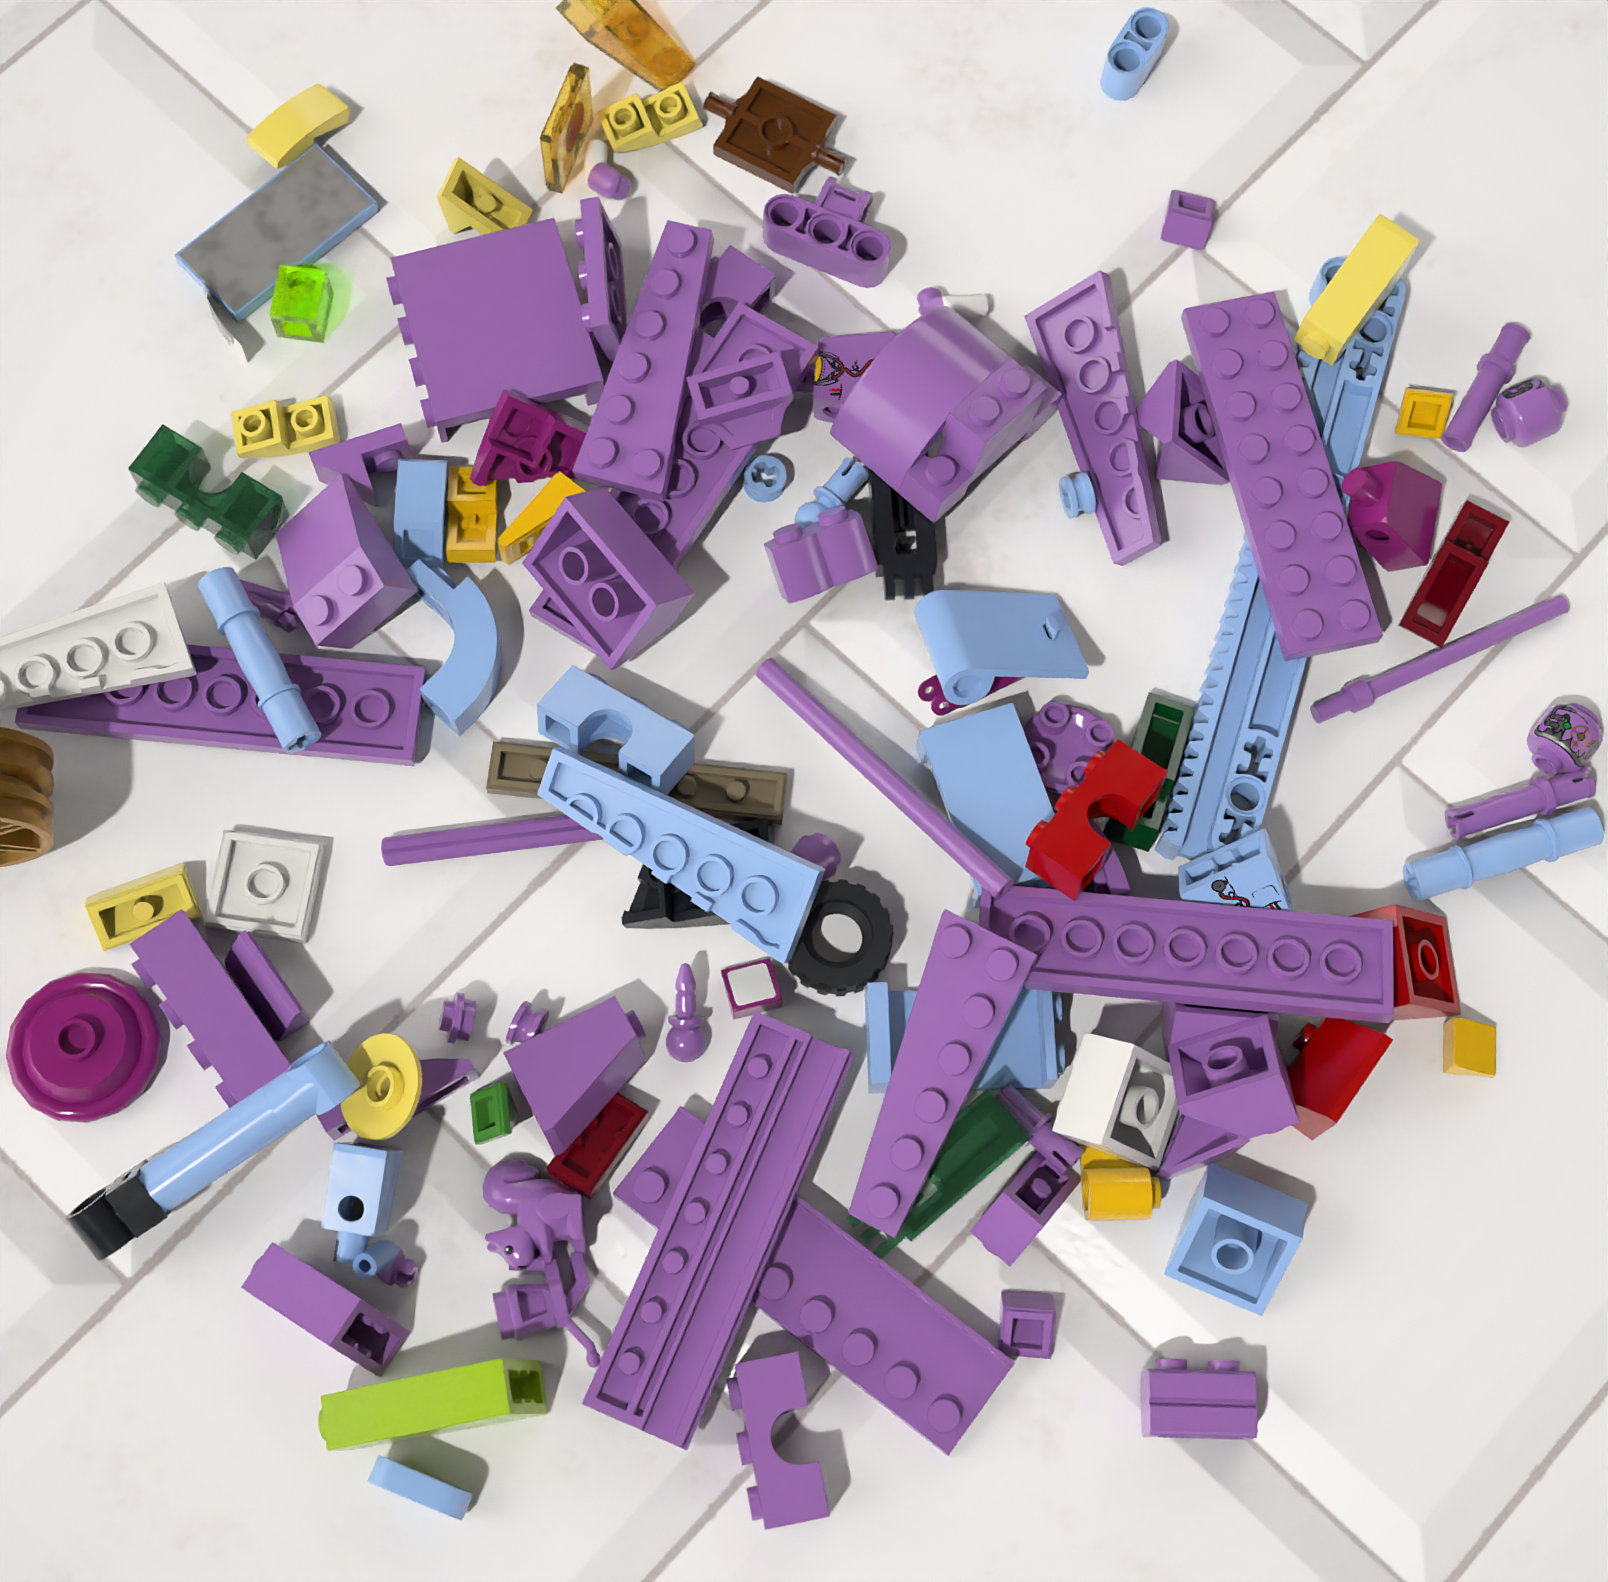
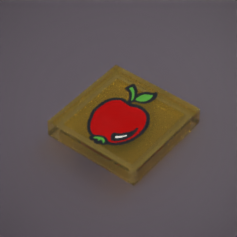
M573 63L570 66L540 136L547 190L563 194L594 120L589 67Z

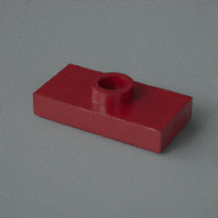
M617 1092L568 1149L558 1156H554L547 1166L548 1174L576 1192L582 1193L589 1200H592L649 1120V1111Z

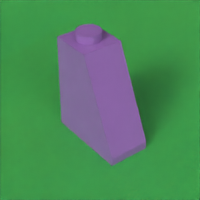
M615 996L503 1052L555 1157L568 1149L646 1060L639 1043L640 1040L646 1038L645 1031L634 1010L624 1013Z
M271 1242L265 1253L254 1263L250 1275L241 1286L242 1289L329 1347L380 1378L410 1334L409 1330L274 1242Z

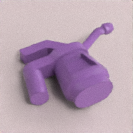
M535 1250L532 1264L524 1270L544 1271L547 1283L510 1284L506 1286L505 1291L492 1293L501 1340L515 1337L517 1341H522L554 1326L557 1328L566 1327L586 1349L588 1365L591 1368L598 1367L601 1358L594 1342L570 1318L589 1288L583 1253H570L576 1282L566 1296L563 1291L554 1250H552V1264H545L540 1251ZM509 1265V1271L519 1270Z

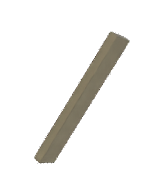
M493 741L486 785L487 793L543 799L537 793L553 748ZM583 751L580 754L619 773V755ZM694 763L667 796L715 818L749 821L767 817L773 824L782 825L788 773Z

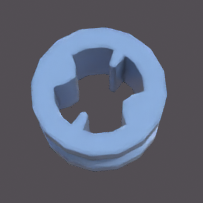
M768 455L757 456L750 460L745 467L743 487L746 494L756 502L762 503L772 502L779 498L784 491L787 476L784 465L780 460ZM758 471H764L766 476H776L773 477L771 487H766L763 482H754L757 479Z
M1085 472L1077 473L1074 480H1071L1068 476L1061 477L1059 480V491L1066 515L1072 519L1078 517L1080 511H1084L1086 514L1094 513L1096 510L1095 495L1088 475Z

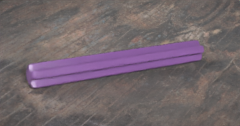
M559 815L385 837L381 842V852L385 865L396 866L603 840V837L590 832L569 816Z

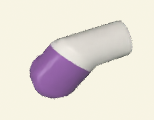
M589 140L585 144V184L607 199L611 197L616 200L624 199L630 190L629 179L627 176L620 175L618 170L607 164L608 147L605 142Z
M928 287L921 290L917 296V301L920 305L918 311L921 315L940 306L953 308L965 319L984 318L988 312V301L984 294L942 296L938 288Z

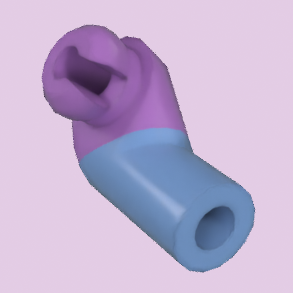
M389 1240L378 1241L362 1251L354 1258L352 1264L354 1272L362 1279H369L377 1275L383 1283L389 1286L395 1283L401 1288L411 1286L418 1273L416 1262L411 1259H405L401 1247Z

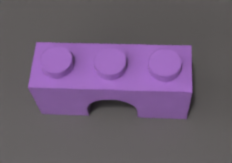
M731 245L720 258L714 256L710 261L704 298L700 303L701 315L698 331L694 335L690 355L692 360L690 373L714 339L703 330L707 324L719 319L727 320L738 302L762 314L775 298L776 275Z
M798 1351L735 1364L736 1377L728 1378L726 1382L732 1411L742 1409L746 1431L738 1432L736 1436L742 1466L753 1465L756 1486L746 1488L752 1521L763 1519L764 1530L830 1517L820 1462L815 1461L805 1464L788 1463L777 1455L771 1443V1430L778 1418L789 1412L807 1409L809 1406Z

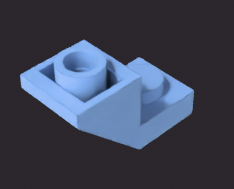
M401 458L398 460L394 510V552L405 568L411 567L418 559L430 569H433L435 566L443 568L444 516L447 509V461Z

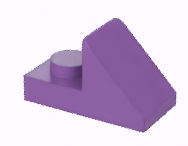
M401 423L309 452L320 482L329 485L341 473L346 474L362 500L373 506H378L368 474L377 471L380 473L392 472L398 469L399 458L412 459Z

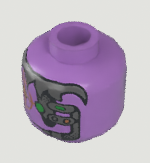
M1531 378L1500 393L1496 399V407L1491 410V417L1498 435L1505 443L1511 441L1516 446L1524 448L1554 435L1561 429L1562 413L1567 411V404L1564 395L1557 386L1550 388L1543 380Z
M1569 703L1556 704L1548 708L1530 730L1526 740L1528 748L1532 753V762L1539 770L1549 775H1556L1557 773L1562 775L1581 770V768L1585 767L1600 748L1603 738L1600 730V721L1597 716L1583 705Z

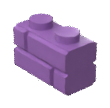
M1156 1359L1155 1369H1146L1141 1372L1142 1437L1235 1440L1257 1438L1258 1418L1255 1372L1240 1371V1361L1212 1360L1208 1361V1370H1187V1360Z

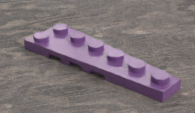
M667 220L572 470L576 479L665 502L676 450L674 441L678 420H681L684 402L682 398L685 382L691 369L692 360L690 355L693 339L698 331L701 315L700 303L704 298L714 245V237L711 230Z
M1099 270L1024 317L1047 381L1062 394L1057 408L1080 472H1085L1088 475L1093 486L1096 502L1095 514L1113 564L1124 566L1162 546L1112 282L1109 274Z
M944 909L848 1214L893 1238L898 1237L1038 958L1037 954Z

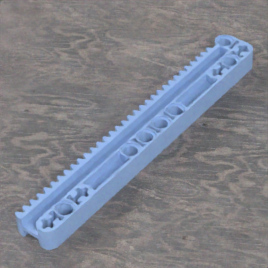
M1333 257L1323 263L1309 292L1311 306L1347 258ZM1401 278L1393 291L1381 304V311L1377 310L1333 366L1322 359H1316L1308 355L1299 343V349L1295 355L1345 515L1350 497L1343 492L1342 482L1345 476L1351 470L1358 468L1405 298L1406 287ZM1362 336L1372 338L1375 343L1366 341ZM1356 367L1364 368L1359 380L1356 379ZM1246 532L1243 536L1244 543L1238 553L1240 558L1233 571L1235 576L1229 585L1230 593L1224 603L1225 610L1219 620L1221 626L1214 638L1216 643L1209 655L1211 660L1204 673L1206 678L1200 687L1199 692L1202 694L1195 705V710L1197 711L1192 718L1190 725L1192 729L1185 742L1187 747L1181 756L1180 762L1182 764L1175 777L1177 782L1169 796L1172 800L1165 810L1167 818L1159 831L1162 836L1154 849L1162 857L1172 861L1176 855L1194 860L1226 846L1223 841L1231 830L1237 831L1232 843L1260 831L1307 659L1306 657L1284 661ZM1249 752L1256 754L1255 761L1258 763L1251 775L1245 774L1251 760ZM1235 794L1244 796L1250 802L1251 810L1243 811L1236 808L1232 804L1230 796Z

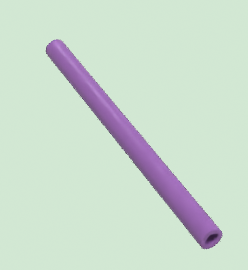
M769 658L758 667L756 677L995 899L998 900L1009 892L1014 884L1012 878L774 659Z

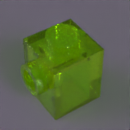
M280 264L269 313L277 337L324 343L334 294L327 270H321L310 264H297L296 266Z

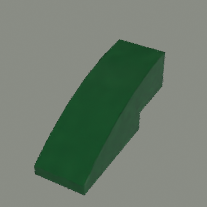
M1151 692L1148 693L1130 747L1168 773L1160 796L1132 830L1119 821L1107 817L1103 833L1108 839L1149 852L1158 833L1168 795L1175 781L1195 707Z

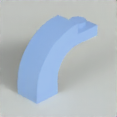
M418 559L406 570L418 590L415 595L445 620L455 634L454 645L449 658L419 690L425 706L460 737L482 715L495 693L499 681L502 658L494 616L486 598L468 576L456 587L454 581L441 568L435 566L431 570Z

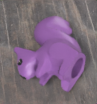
M506 1159L499 1161L489 1169L482 1185L484 1200L489 1207L501 1214L517 1215V1226L485 1235V1240L489 1242L487 1249L490 1252L500 1254L510 1266L519 1270H524L532 1264L535 1250L540 1251L545 1264H552L553 1244L557 1241H569L575 1252L579 1254L586 1253L582 1193H574L565 1185L555 1180L539 1179L538 1169L529 1166L525 1160Z

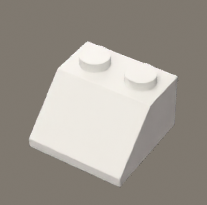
M1085 1032L1080 1048L1074 1057L1073 1069L1063 1099L1058 1105L1057 1117L1052 1131L1084 1146L1158 1171L1179 1109L1170 1063L1135 1044Z

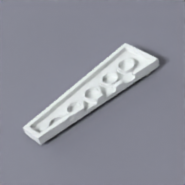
M164 582L0 637V711L186 678L197 674L169 590Z

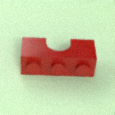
M1119 739L1114 742L1106 753L1098 750L1085 767L1083 775L1086 778L1078 788L1072 784L1069 785L1058 799L1054 808L1057 811L1055 816L1049 823L1044 820L1039 821L1031 831L1025 843L1030 848L1025 868L1076 901L1104 866L1111 842L1092 829L1089 821L1099 817H1108L1119 821L1132 830L1160 796L1168 772Z

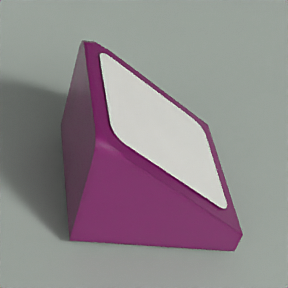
M770 958L721 970L733 1020L753 1015L754 1011L762 1013L782 1008L783 1000Z

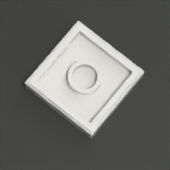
M224 829L203 922L205 929L240 934L246 930L247 932L250 931L254 937L306 944L326 849L324 844Z

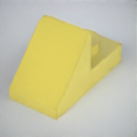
M460 157L454 159L437 195V200L448 227L453 233L470 226L480 234L485 235L526 225L533 209Z

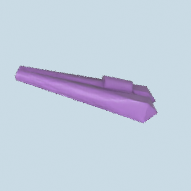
M240 580L253 606L258 608L262 619L276 627H280L287 633L297 628L295 616L290 614L291 612L297 614L292 606L290 594Z

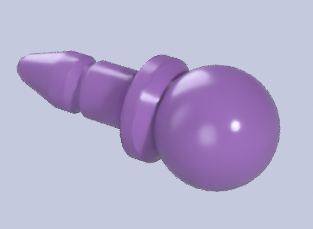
M684 963L680 966L675 982V989L677 991L675 1006L678 1015L668 1016V1023L672 1028L666 1037V1048L675 1060L688 1063L697 1060L704 1053L706 1036L699 1027L704 1022V1016L694 1014L696 1011V995L694 994L696 982L690 965Z

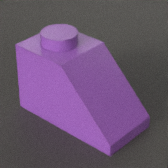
M1037 1151L971 1229L970 1233L982 1242L986 1250L998 1256L1010 1267L1081 1181L1069 1171L1062 1176Z

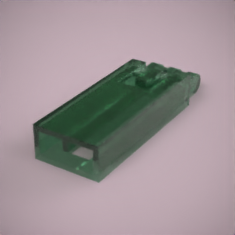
M986 1089L959 1113L928 1175L930 1182L936 1186L938 1191L915 1211H910L897 1238L884 1233L888 1239L881 1242L873 1251L880 1259L888 1255L906 1238L910 1242L919 1238L1032 1140L989 1089ZM920 1191L913 1207L926 1197L922 1191ZM852 1215L846 1219L852 1228L863 1222ZM870 1226L860 1237L867 1244L882 1231Z

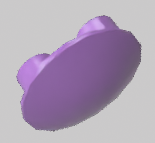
M1058 701L1048 702L1043 705L1040 712L1033 715L1023 727L1045 790L1060 795L1071 784L1078 788L1086 778L1083 772L1093 755L1098 750L1106 753L1114 744V730L1108 722L1102 720L1086 708L1063 704Z

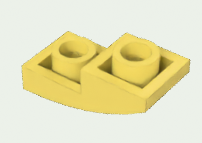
M683 81L643 101L638 93H635L596 112L614 153L629 152L658 145L703 127Z
M318 83L295 95L269 114L247 136V144L276 169L292 163L313 146L315 137L348 123L350 108Z
M328 395L282 407L276 400L231 412L236 452L240 458H264L300 454L340 442L335 403Z

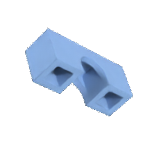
M574 665L565 672L537 703L538 733L578 755L595 740L602 738L617 739L625 744L619 751V773L665 795L669 794L694 764L695 735L690 733L683 724L675 720L669 721L650 710L640 699L622 694L610 687L600 676L592 673L588 674Z

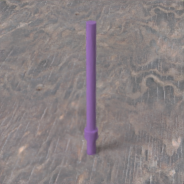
M1562 595L1556 596L1371 680H1356L1343 686L1341 693L1310 707L1311 715L1320 724L1349 710L1352 713L1361 711L1372 706L1374 699L1567 613L1569 611L1568 602Z

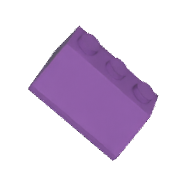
M605 487L566 496L522 563L610 670L620 667L671 627L695 594Z

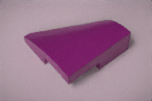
M504 389L482 438L470 480L478 486H487V481L502 479H515L517 483H529L541 477L552 478L559 472L569 479H575L576 477L572 470L589 426L584 422Z

